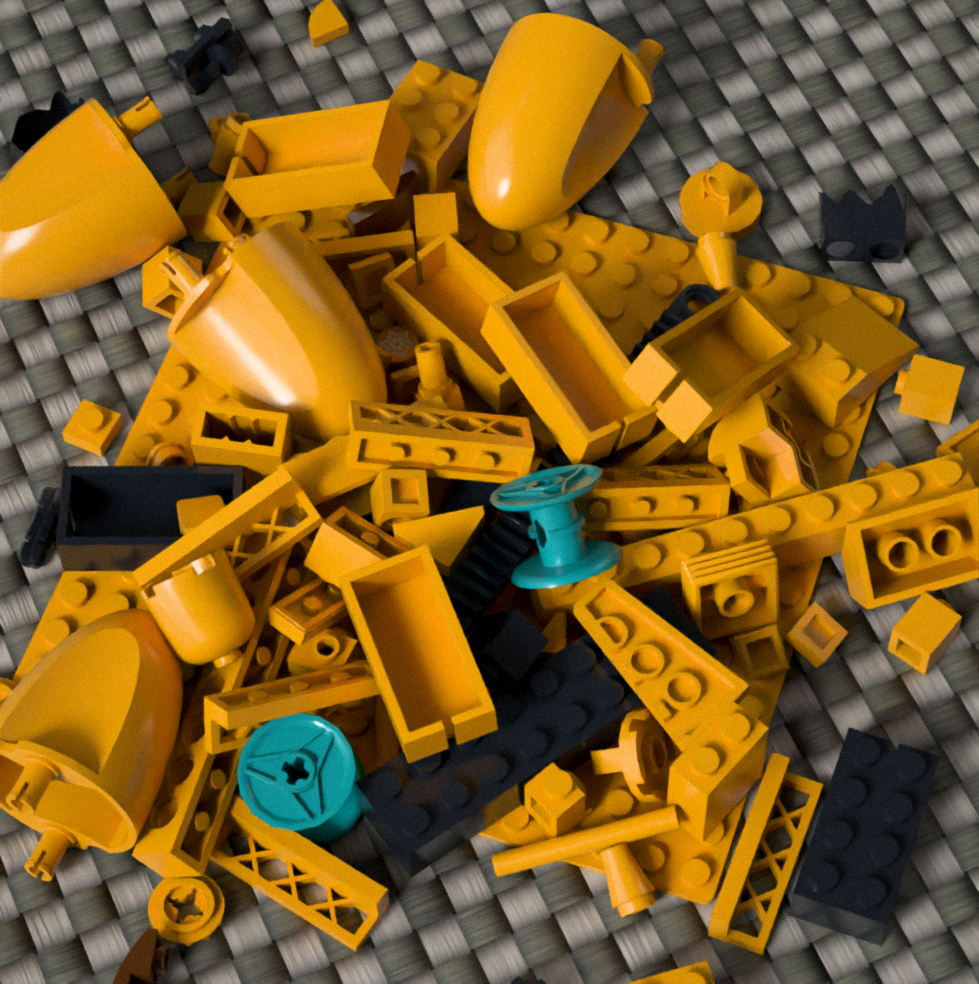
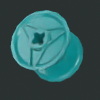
M576 464L545 469L512 480L491 494L490 502L500 510L512 512L529 511L532 525L528 527L529 537L532 539L536 538L539 552L523 560L514 569L511 577V582L520 588L541 589L572 584L596 576L612 568L622 559V549L611 541H584L581 528L585 525V518L583 514L577 513L574 499L590 492L600 483L602 478L601 468L595 465Z
M299 713L270 720L256 729L243 747L237 768L240 795L252 814L271 827L295 831L317 846L332 843L350 831L362 814L357 802L355 782L366 776L364 766L340 729L322 717Z

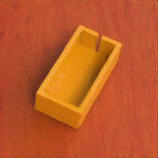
M391 100L243 122L235 148L238 157L232 158L224 188L247 218L395 198L412 132Z
M445 231L417 252L419 287H417L416 262L411 257L381 279L383 309L403 327L414 332L419 342H438L441 346L444 364L501 414L524 396V394L480 331L489 304L514 293V291Z
M564 270L489 304L480 331L573 465H589L610 455L613 446L618 451L650 435L658 418L656 415L658 412L655 405L648 407L644 402L636 398L632 390L620 379L631 366V363Z
M739 286L648 343L620 379L632 390L636 398L644 402L648 407L655 405L658 409L656 415L664 423L665 427L683 443H686L735 409L740 403L771 384L802 348Z
M441 395L429 400H418L410 405L449 410ZM377 419L371 421V422L382 423L381 421H379V420H377ZM411 423L414 426L426 427L421 423ZM350 434L335 436L325 445L307 453L294 454L284 463L277 465V469L284 465L298 481L323 520L327 519L342 506L359 516L371 512L370 488L379 471L346 468L345 457ZM299 501L284 511L292 526H296L308 517ZM320 526L306 536L312 542Z
M427 544L338 577L344 602L408 764L449 749L447 742L449 738L455 737L459 745L498 730L494 705Z

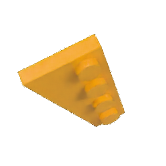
M605 574L574 604L573 614L682 753L730 700L739 704L748 695L749 684Z

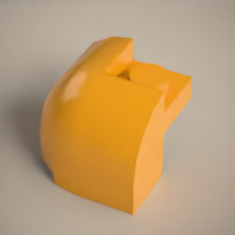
M761 393L740 403L735 409L723 416L713 429L708 443V460L724 473V477L731 484L730 490L736 495L740 513L821 491L810 452L806 451L801 454L796 442L788 432L789 429L793 428L792 421Z

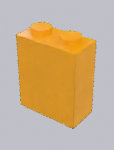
M198 401L190 443L197 466H244L247 484L256 485L276 471L277 465L284 463L290 456L294 455L295 444L289 414Z
M732 700L728 702L673 762L669 770L666 807L675 805L679 813L681 827L702 843L762 777L769 728Z

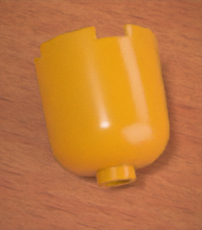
M224 548L218 550L213 555L211 553L171 572L173 577L159 584L153 582L140 591L173 652L180 660L187 664L202 665L213 661L216 668L225 666L242 656L238 648L247 642L254 632L255 616L253 609Z

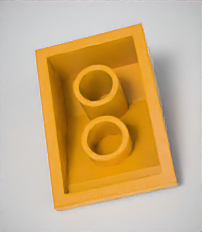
M853 296L802 322L788 334L802 349L773 382L828 426L835 429L918 352L920 345L857 297Z

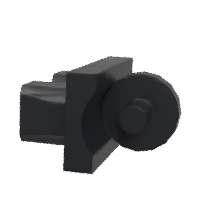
M221 17L213 26L203 24L195 32L194 44L187 51L176 50L169 57L168 62L175 76L183 79L189 93L198 96L220 73L230 77L238 70V63L235 58L244 49L233 34L230 19Z

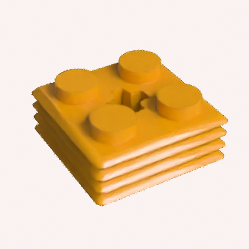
M768 539L755 542L742 541L732 548L712 553L699 552L681 562L683 611L707 640L779 621L778 558H775V552L772 551V546L769 545Z

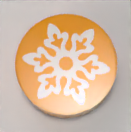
M393 326L383 330L378 335L376 345L393 355L388 369L402 370L412 366L417 361L414 348L419 345V341L413 331L406 327Z

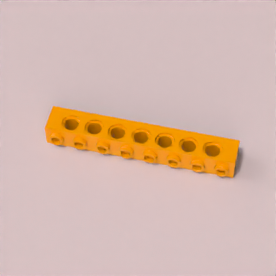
M255 533L248 554H256L265 547L268 533ZM306 536L240 583L255 616L254 632L250 639L238 648L242 656L220 668H216L213 661L204 665L175 741L162 786L132 854L134 858L163 878L203 876L238 782L237 768L243 747L213 755L205 750L204 696L275 681L290 638L265 621L264 618L270 606L311 582L314 572L303 564L313 542ZM220 725V737L229 736L235 731V729L227 730Z

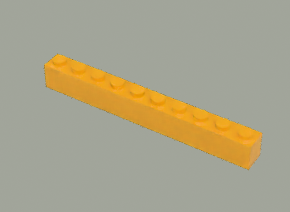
M953 453L620 546L623 551L622 559L612 568L576 583L553 588L530 589V598L542 631L557 611L565 612V615H567V629L582 625L573 614L574 604L604 574L638 600L661 585L673 599L683 597L681 562L689 559L696 553H712L732 548L742 541L755 542L768 539L769 545L772 546V551L775 552V558H778V569L780 570L842 552L846 526L849 521L975 486L961 453Z

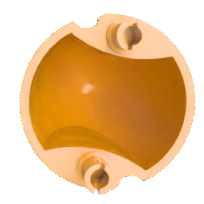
M537 13L517 20L506 35L491 66L479 99L470 136L467 167L469 189L479 214L490 225L501 230L522 231L542 225L556 218L581 200L623 154L649 113L644 104H650L655 96L651 75L665 54V51H662L664 48L655 40L643 39L634 55L620 41L600 28L580 19L561 14Z
M148 96L117 118L114 115L110 117L104 108L94 98H91L49 130L0 181V299L15 301L37 300L90 287L145 262L168 245L172 246L188 235L173 206L183 200L191 183H198L196 178L187 167H184L182 171L159 186L145 163L131 146L133 144L131 139L156 122L163 120L161 113Z
M285 221L274 224L248 240L244 234L238 235L229 243L232 248L225 247L223 254L227 257L225 262L207 276H203L180 249L173 251L164 259L168 264L162 262L159 270L165 273L184 294V302L175 313L168 327V341L212 383L246 408L289 414L292 433L306 439L327 443L335 436L350 434L348 416L350 400L387 404V386L383 365L372 335L361 313L335 272L294 223ZM361 418L362 421L368 422L375 420L370 418Z
M142 609L119 610L97 618L79 628L44 656L20 681L0 706V808L23 824L43 834L29 860L24 865L25 870L35 878H38L42 871L44 873L41 879L43 881H51L56 868L68 848L76 847L86 850L89 846H94L108 853H121L131 849L136 843L153 808L173 753L179 729L183 704L184 672L182 660L173 652L151 611Z

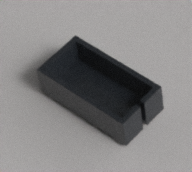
M63 466L60 496L62 509H59L56 547L63 570L135 571L184 536L180 533L177 502L179 500L218 495L223 499L224 505L227 506L248 491L244 466Z
M849 727L793 891L789 916L881 946L933 784L940 756L900 743L897 751L888 749L890 740Z

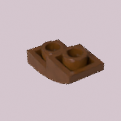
M414 170L400 175L395 198L373 201L346 214L350 238L395 232L413 216V195H420L418 178Z
M148 928L137 940L120 966L113 984H157L158 976H166L169 963V948L163 947L158 929Z

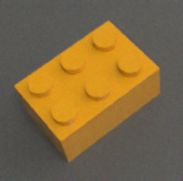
M418 59L388 100H391L412 132L401 175L414 170L417 174L420 193L436 194L441 192L468 154L474 117L485 83Z

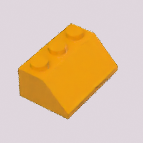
M972 486L847 522L841 555L850 597L869 610L921 595L924 591L928 593L979 578V487Z

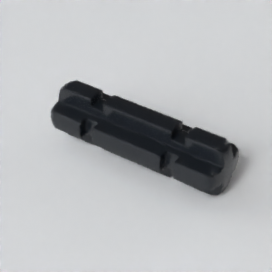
M46 487L42 491L38 501L42 506L36 507L25 535V539L28 542L22 543L17 556L21 565L26 568L39 569L44 563L47 552L43 550L50 547L58 526L59 516L57 514H59V509H62L60 488Z

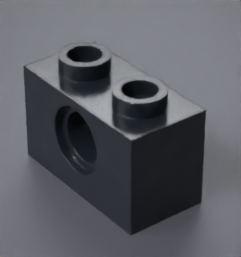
M518 609L483 616L466 637L482 679L487 687L518 683L549 643V640Z

